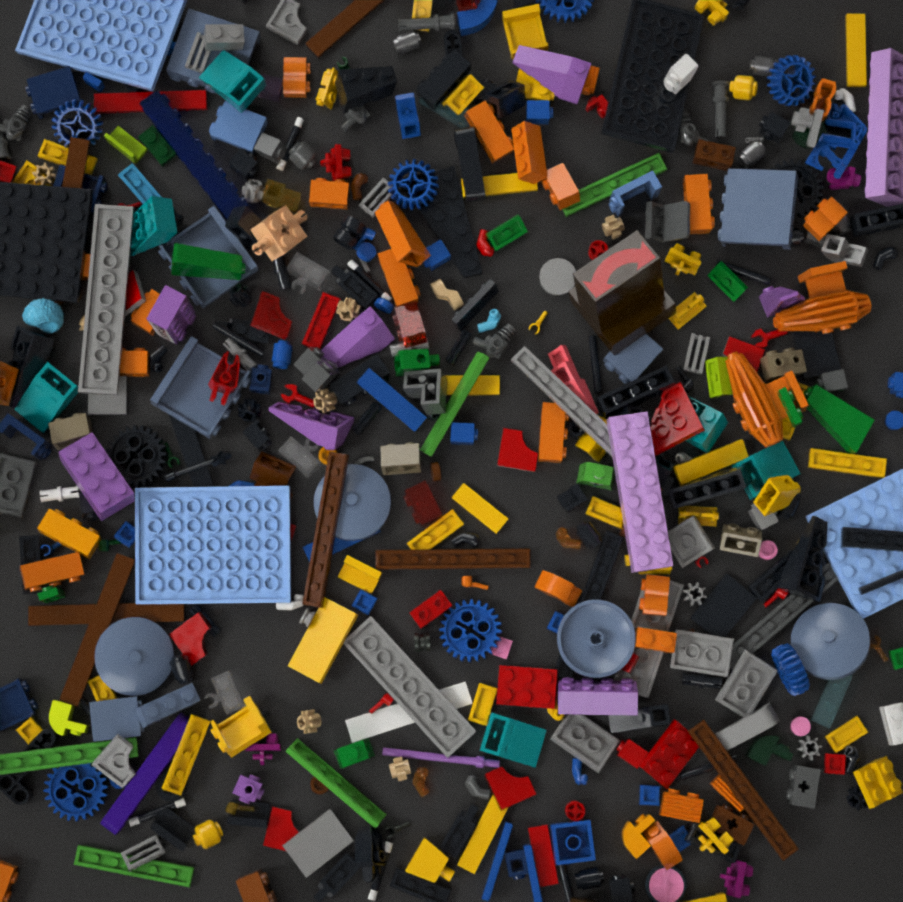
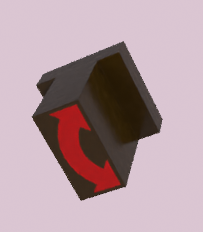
M635 231L573 273L575 287L568 291L570 301L613 355H616L676 314L675 302L664 290L660 257L638 231Z

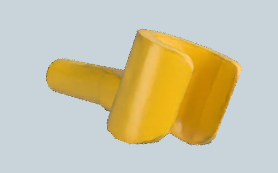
M547 311L542 313L536 323H532L529 326V331L532 326H537L538 331L535 335L540 332V325L547 316Z

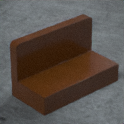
M261 451L254 462L250 479L256 482L261 480L272 486H287L296 470V466Z

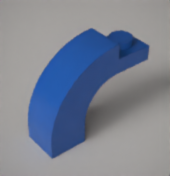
M481 0L475 8L457 12L460 36L473 34L483 29L495 14L497 0Z

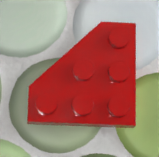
M681 382L663 391L660 405L656 408L651 420L650 430L655 456L705 431Z

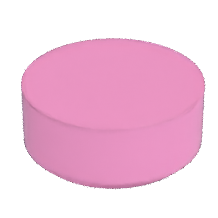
M770 540L761 542L759 556L764 560L774 558L778 551L776 544Z
M795 717L790 723V729L796 736H805L809 733L811 724L805 717Z

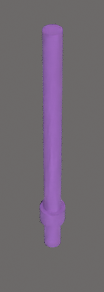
M384 747L382 752L384 756H402L403 758L476 765L477 768H483V766L499 768L500 760L486 759L484 756L450 755L447 758L444 754Z

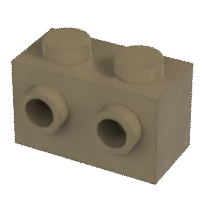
M788 348L783 350L782 353H777V350L766 352V356L760 359L765 381L779 379L791 370L795 376H800L807 372L802 349Z
M76 413L72 417L57 418L54 422L48 423L52 444L57 450L64 449L88 434L93 433L91 419L86 413Z
M408 442L401 445L387 444L386 446H380L383 475L421 473L419 443Z
M732 523L728 525L723 524L720 550L758 557L762 542V531L753 527L741 528L739 525Z

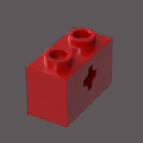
M440 590L409 612L419 628L422 629L452 607V604Z

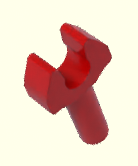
M758 329L751 338L761 337L762 342L755 344V346L763 349L768 346L769 340L786 335L787 331H779L777 329L765 333L762 329Z
M285 385L286 389L293 392L291 396L281 394L286 403L291 404L292 401L296 400L312 408L315 407L312 399L298 393L296 385Z

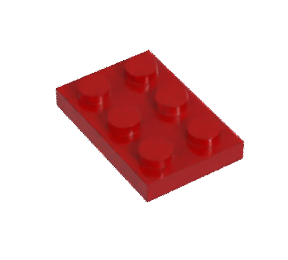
M499 665L496 704L555 709L558 670Z
M674 719L639 767L664 788L668 789L699 747L688 733V730Z

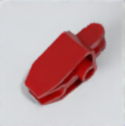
M228 351L221 358L208 383L212 390L209 401L214 402L217 392L223 393L221 405L224 406L228 396L234 393L237 388L240 367L237 354L232 365L229 366L227 363Z

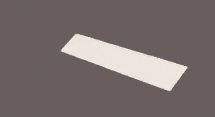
M466 681L439 690L456 709L473 704ZM398 703L376 710L373 714L369 712L345 720L352 743L415 723Z

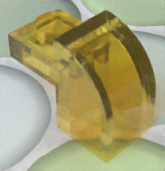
M267 179L261 201L274 208H281L287 205L290 211L296 212L301 193L285 188L286 184Z

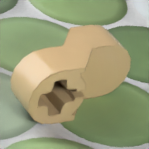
M441 279L430 284L437 299L447 300L454 311L464 306L459 293L455 290L446 289Z

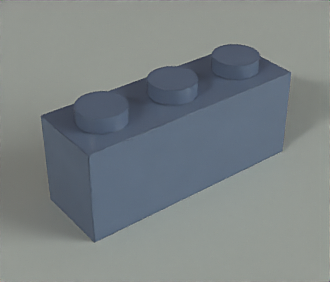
M190 683L138 707L135 712L142 727L145 728L185 710L201 700L193 683Z

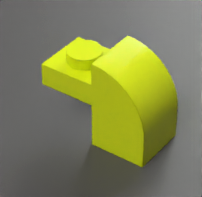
M58 700L52 701L49 722L56 733L67 736L68 729H70L71 734L81 736L82 733H88L90 725L71 721L75 708L74 705Z

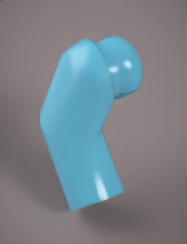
M490 310L487 321L477 324L479 333L497 327L501 319L499 310Z

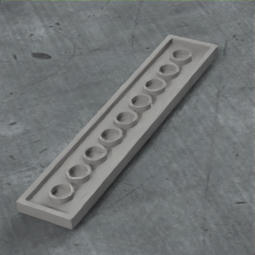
M95 204L78 385L79 393L118 396L133 230V206Z

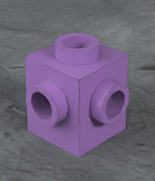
M241 774L233 794L240 796L239 800L244 803L256 802L257 799L261 800L265 789L262 786L264 783L260 782L261 778L252 774L249 777ZM248 786H251L253 789L251 793L247 790Z

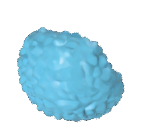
M50 299L33 300L24 308L22 314L23 321L26 324L40 328V330L47 334H53L58 331L64 323V313L61 306Z

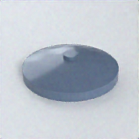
M348 464L335 534L336 538L346 541L363 540L377 533L387 521L391 508L390 492L386 482L374 470L363 465ZM325 476L319 482L314 495V510L317 518Z
M604 600L581 602L572 607L560 622L557 632L559 653L566 665L579 675L588 678L611 676L624 668L633 654L635 647L633 624L628 615L611 602Z
M825 603L808 609L796 621L791 633V646L799 655L805 671L820 679L836 680L853 674L863 665L870 650V634L865 621L856 611L842 604Z
M128 617L114 622L102 633L95 648V666L100 678L109 688L120 694L138 696L155 690L167 679L171 671L169 662L174 656V651L169 636L158 624L145 618Z

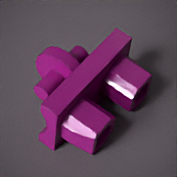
M850 166L845 169L840 179H836L834 177L836 168H831L827 172V179L831 183L829 189L838 190L849 189L850 186L858 187L861 175L856 174V168Z
M277 733L268 734L266 736V744H259V741L246 748L245 751H260V754H253V760H260V765H265V760H272L273 758L272 754H265V751H281Z
M736 860L735 863H731V867H727L726 874L720 873V878L725 879L726 895L736 898L749 895L750 886L743 884L744 876H752L753 867L747 865V862Z

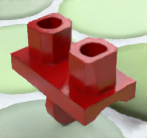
M335 144V148L330 149V153H326L325 159L320 161V165L326 167V172L332 174V181L347 179L351 176V167L342 166V161L350 160V150L341 148V144Z

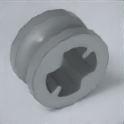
M306 608L299 623H305L306 627H309L316 612H310L309 608Z

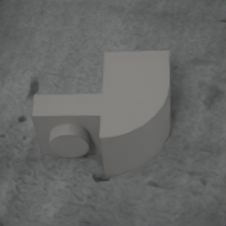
M827 234L821 251L826 258L835 263L846 261V264L862 267L868 249L867 247L848 243L845 237Z

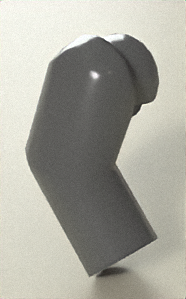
M469 775L465 781V786L469 793L475 797L489 799L490 790L480 788L477 783V777Z

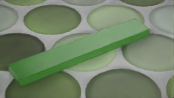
M657 153L579 189L580 202L562 210L565 216L568 217L611 197L613 190L651 171L657 176L667 171V167L660 153Z
M480 352L476 353L446 404V413H442L439 416L420 451L430 457L434 454L488 362L489 357Z
M298 738L285 751L375 829L385 818L386 814Z
M78 845L74 865L189 888L191 887L195 867L154 859L129 872L120 852ZM141 857V858H139V859H137V860L131 862L130 864H133V863H135V862H137V861H139V860H141V859H143V858H145V857Z

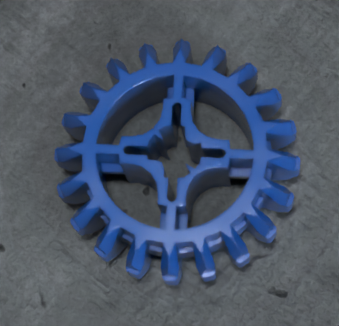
M787 55L785 58H780L779 63H773L775 69L771 68L769 71L772 75L767 77L770 80L767 86L772 88L769 93L774 94L772 99L778 100L779 104H784L785 106H797L798 103H805L804 99L810 98L808 93L814 92L811 87L816 85L813 79L817 76L812 75L815 69L809 67L811 63L805 61L804 57L799 58L798 55ZM793 65L787 74L784 73L788 67ZM796 88H799V90L794 95L790 96L791 92H794Z
M73 99L72 105L69 101H66V107L60 105V111L56 110L54 112L57 117H53L52 121L57 124L52 125V129H58L54 136H61L58 142L61 143L64 140L66 142L64 144L65 148L70 144V138H78L82 131H92L91 135L85 138V140H90L92 145L96 144L95 139L99 140L101 138L98 133H102L103 129L98 126L103 125V121H97L101 114H94L97 110L96 107L92 110L89 109L91 103L83 106L84 100H80L79 105H77L76 99ZM77 111L74 119H63L66 113ZM83 113L90 118L92 125L84 120ZM78 120L80 122L79 125L82 126L76 132L77 128L73 124ZM63 125L71 130V137L65 132Z
M413 159L412 164L406 160L405 166L402 163L398 164L399 170L393 168L395 175H389L393 181L388 182V186L391 187L388 189V192L393 194L391 198L392 200H397L396 204L398 206L402 204L403 209H406L409 205L410 210H414L416 205L418 210H420V204L423 203L427 207V200L433 202L434 199L431 194L437 195V191L434 189L439 188L438 183H435L438 177L433 176L436 172L434 169L430 170L431 166L429 164L424 166V161L421 160L417 165L416 159ZM410 172L408 178L402 179L404 175ZM417 172L426 175L428 182L419 180ZM415 179L417 185H414V188L412 189L410 185L413 184ZM399 187L408 190L410 197L406 198L401 195ZM426 189L421 196L417 197L419 191Z
M788 643L781 644L773 649L772 660L785 689L792 696L803 694L809 690V679L796 650Z

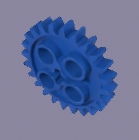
M536 0V3H541L539 5L540 10L545 8L543 15L550 13V20L555 16L557 17V22L563 18L564 23L567 22V18L574 22L575 16L581 19V13L586 15V8L591 9L592 4L590 2H594V0H562L561 4L556 6L560 0ZM570 2L573 6L566 7L564 3Z
M473 599L470 600L469 604L463 600V606L455 603V610L451 607L449 608L450 615L444 613L447 620L441 621L445 627L439 629L440 632L444 633V635L440 636V639L446 640L442 645L444 647L450 646L447 652L450 654L454 651L453 657L455 659L460 655V661L462 662L466 657L469 663L472 662V658L479 662V656L487 659L485 653L488 652L492 655L491 648H498L495 641H501L497 634H502L503 631L497 628L502 623L496 622L499 616L493 615L495 612L493 608L488 610L489 605L487 603L482 607L480 600L476 605ZM467 613H471L473 615L472 620L464 622V616ZM459 621L468 628H473L476 633L486 639L483 641L474 634L468 633L466 629L457 625L456 622ZM483 623L489 624L486 632H480V626ZM456 630H462L460 638H453V633ZM478 640V646L471 649L469 647L470 642Z
M92 763L52 768L54 774H47L51 780L44 781L46 785H49V788L43 790V792L49 793L45 800L51 799L52 801L48 807L55 806L56 808L53 813L55 814L60 811V818L67 815V821H70L73 816L75 821H79L80 815L85 820L87 819V813L90 816H94L93 809L100 811L101 809L98 804L106 803L102 797L108 796V794L103 791L109 788V786L103 785V782L108 778H102L101 775L103 773L97 771L92 766ZM70 770H74L77 774L74 781L68 778ZM87 779H92L94 782V787L91 790L85 786ZM61 780H64L73 786L79 785L78 788L80 790L90 793L92 797L89 798L82 792L74 793L75 789L70 786L62 784ZM61 788L67 790V796L64 799L59 796ZM79 796L85 800L82 808L76 805V799Z

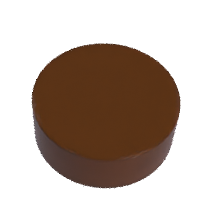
M430 463L433 482L440 481L441 469L439 463Z
M316 777L311 779L310 788L315 794H324L329 790Z

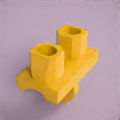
M698 0L695 5V10L700 14L706 9L711 12L707 20L713 26L720 21L723 23L729 14L725 9L728 4L723 0Z
M678 243L673 248L671 247L665 262L677 269L675 275L678 276L681 271L695 276L702 263L700 261L701 254L694 251L689 256L683 253L685 248Z
M711 818L706 823L701 822L698 825L708 837L706 839L701 835L698 838L702 843L699 847L701 851L708 849L710 853H713L716 849L711 845L712 843L724 854L729 851L727 848L734 839L726 831L717 838L714 832L721 825L715 818Z

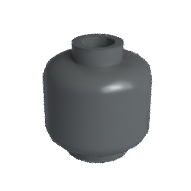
M298 141L289 151V159L299 169H304L305 167L309 169L316 162L314 159L316 151L305 141L301 143Z

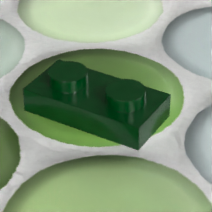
M153 125L138 136L139 140L162 167L177 156Z

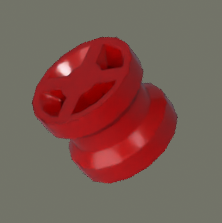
M601 240L592 242L588 251L590 259L594 260L601 255L599 253L603 254L608 250V246Z
M570 801L565 807V814L570 820L579 821L585 816V807L579 801Z

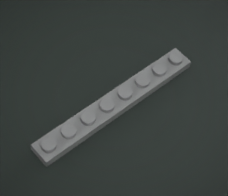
M524 346L511 361L612 457L607 424Z

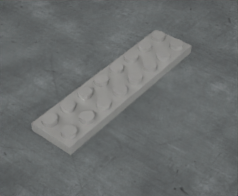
M372 616L345 639L343 644L447 758L476 732Z

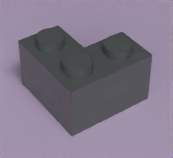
M318 347L307 348L293 364L304 374L302 380L315 392L328 388L341 373L337 369L338 366L333 361H328L324 357L323 351Z
M442 369L404 372L403 389L409 399L421 398V406L427 415L446 413L447 377Z

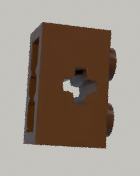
M699 139L692 164L728 171V168L730 169L732 166L736 147Z
M725 804L722 807L716 805L710 819L715 818L721 825L716 832L723 834L726 831L734 839L733 841L744 846L755 825L750 822L751 818L742 813L739 816L732 813L734 809ZM728 820H731V821L733 820V823H735V826H734V827L730 826V828H729V824L727 823V821H728Z

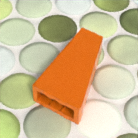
M389 200L382 203L375 214L397 261L414 267L420 266L431 256L401 208Z

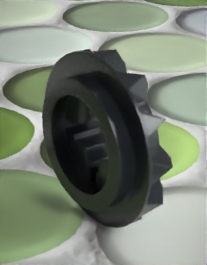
M165 771L156 781L157 794L165 801H177L186 793L188 784L186 782L181 796L163 790L162 786L168 771Z

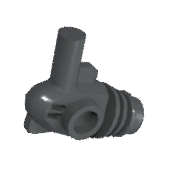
M21 105L10 120L5 119L3 124H0V132H5L9 140L20 141L31 116V109Z
M364 105L360 108L350 109L348 113H345L347 121L341 128L346 132L355 122L365 123L367 118L370 117V113L365 109Z
M684 109L678 133L680 142L690 146L694 142L697 143L699 139L709 141V139L699 136V131L696 130L690 113Z
M507 323L493 337L488 335L485 340L475 337L473 344L485 348L488 357L499 359L502 352L509 345L507 342L510 343L511 335H514L516 329Z

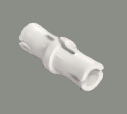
M59 486L57 489L40 490V495H48L40 497L41 502L53 500L61 502L64 499L79 498L78 492H72L80 491L78 486L66 488Z

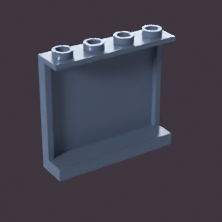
M188 9L166 71L168 76L174 81H186L190 86H201L208 92L216 93L199 79L202 73L185 68V64L197 32L204 35L205 24L235 23ZM243 26V50L226 52L249 65L255 46L259 44L261 36L259 31ZM201 39L199 40L194 57L192 59V66L194 64L195 58L202 42ZM205 47L197 66L198 68L201 67L202 61L204 59L206 53ZM211 51L205 70L222 51Z
M728 168V174L724 176L726 193L722 194L724 211L720 212L722 229L718 230V240H720L721 244L726 247V244L782 246L783 249L791 250L798 186L797 172Z
M215 206L208 209L209 213L171 238L168 242L158 245L160 256L164 261L168 259L171 263L168 266L170 270L172 267L174 243L242 255V263H245V274H241L240 280L180 276L182 280L179 282L185 291L188 289L193 295L190 298L196 306L200 304L202 308H205L231 290L233 286L240 284L259 271L257 265L238 238L225 227L226 222Z
M191 336L150 401L155 407L211 439L213 435L216 436L220 431L221 421L229 417L232 411L230 410L232 404H237L242 395L240 394L242 388H247L251 382L250 371L246 372L239 368L237 388L234 393L228 396L225 406L221 405L223 393L217 392L214 402L209 401L212 390L208 383L222 357L199 344L198 340Z

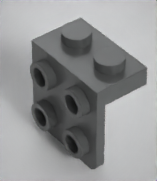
M653 201L646 202V240L660 244L689 237V202L682 201L667 205Z

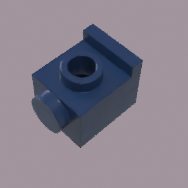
M257 365V368H252L249 389L251 393L270 395L273 372L271 369H268L269 366ZM259 375L264 376L262 381H259L257 378Z
M524 849L504 853L508 876L513 877V880L525 878V874H529ZM514 861L520 862V866L518 868L513 867Z

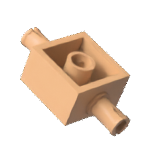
M285 205L250 229L258 241L252 245L253 251L259 248L254 253L261 255L265 251L270 260L273 261L308 237L300 226L308 218L307 214L301 217L305 211L299 210L293 215L287 205Z

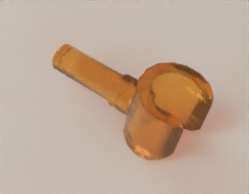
M875 636L878 644L873 645L870 640V648L875 649L883 662H886L888 659L880 647L881 639Z

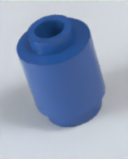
M278 340V343H274L271 361L274 368L288 369V365L291 364L293 346L289 345L290 342Z

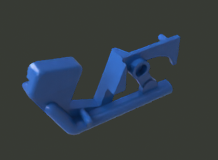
M831 103V109L826 117L825 124L827 126L851 129V138L822 133L805 163L822 171L823 167L818 161V156L827 157L832 166L836 168L834 177L840 179L864 139L867 127L845 104L838 107V104ZM837 147L848 148L843 159L838 158L830 149L835 151Z

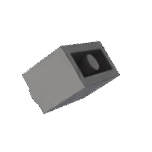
M205 24V51L243 50V24Z

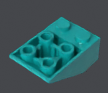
M225 50L199 76L200 80L240 113L266 87L265 79L260 74Z
M151 196L134 213L130 256L166 243L177 234L172 199Z
M47 362L34 377L14 410L42 433H45L49 428L48 423L54 422L79 393L78 386Z
M688 396L705 431L685 441L708 453L728 424V421L723 413Z
M783 440L732 466V468L745 465L751 484L744 488L750 500L757 497L768 478L788 475L792 479L801 474Z
M490 713L480 751L536 768L547 730Z

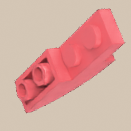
M561 345L548 353L553 366L551 372L595 414H598L599 411L585 379H580L566 345Z

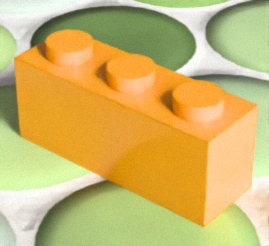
M48 509L37 527L38 531L74 552H79L80 555L90 560L101 541V537L98 535L99 532L91 527L88 529L82 527L80 521L72 518V520L66 518V514L58 509H55V511Z

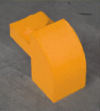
M644 814L640 815L635 820L636 825L627 821L622 829L623 844L636 859L651 846L641 835L655 821L650 814L646 816Z

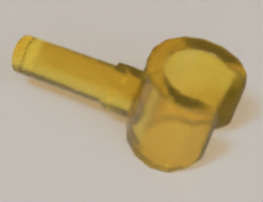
M229 802L225 809L227 813L233 815L236 814L237 809L254 812V807L242 806L234 802Z

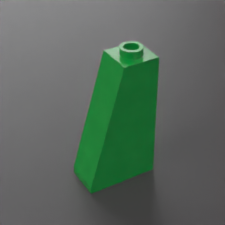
M174 243L171 275L240 280L241 274H245V263H242V255Z
M818 385L808 387L803 393L808 403L807 410L847 453H857L874 419Z

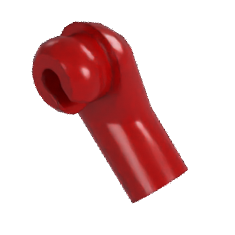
M481 229L476 244L482 255L491 257L495 251L487 242L486 233L489 231Z

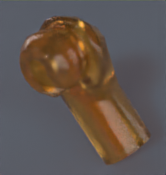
M560 527L556 532V538L560 545L564 548L580 550L581 540L571 539L567 529Z
M425 767L418 768L412 780L421 797L429 793L424 784L429 774L428 769Z

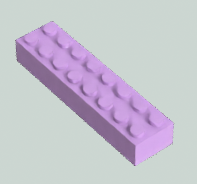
M888 48L871 52L870 96L868 98V146L866 152L867 168L865 171V198L886 207L903 204V54Z
M648 412L609 417L606 421L631 573L672 567L673 561Z

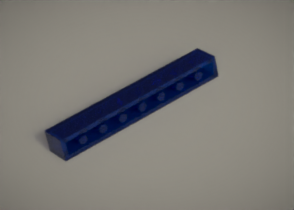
M156 90L139 103L142 110L225 219L228 220L232 208L248 207L249 204L243 196L240 198L237 195L238 189L232 182L228 183L224 178L227 175L221 167L217 168L214 165L215 159L209 152L205 153L202 149L204 145L200 139L192 136L191 133L193 131L187 123H182L180 120L182 116L176 108L172 109L169 106L170 100L164 93L161 95Z

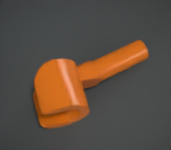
M463 576L461 578L463 587L488 589V585L472 582V576Z

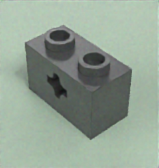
M794 765L790 769L789 780H791V786L786 791L788 804L815 809L821 769ZM803 783L806 785V789L801 790V788H798V785Z

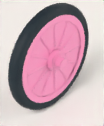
M658 865L649 872L645 888L648 897L653 902H680L686 894L687 881L679 868L673 866L666 871L663 865Z

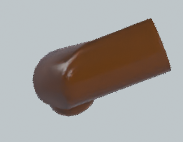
M356 174L350 184L354 201L363 199L360 188L368 182L367 174Z

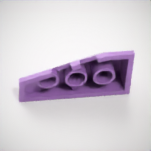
M521 45L518 46L513 60L514 65L539 81L543 87L548 88L559 99L578 104L591 63L575 57Z
M773 286L765 288L759 296L767 318L805 300V297L798 291L780 286L777 288Z
M369 307L330 341L322 351L324 357L328 361H333L339 368L350 362L363 359L368 355L381 352L395 338L376 312Z
M277 402L269 407V411L317 445L323 446L326 450H336L343 445L354 422V417L333 411L330 414L319 413V410L313 408V410H302L301 406Z

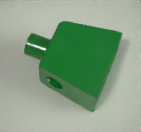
M428 349L399 350L393 358L396 376H404V372L429 370L430 366L440 365L439 355H429Z
M369 738L333 750L340 769L375 756Z

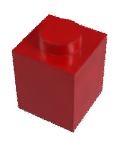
M630 739L622 740L616 748L618 751L616 755L636 769H638L648 754L646 750Z

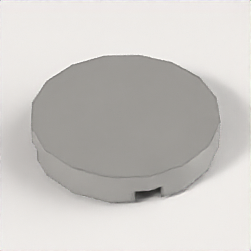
M561 258L547 261L540 270L539 280L541 287L550 295H566L575 286L573 273L576 270L571 262Z

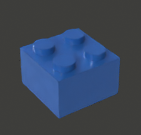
M590 819L550 824L556 865L596 860Z

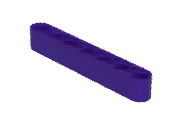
M181 712L176 717L100 822V825L115 836L121 831L153 787L158 777L174 758L189 721L186 715Z

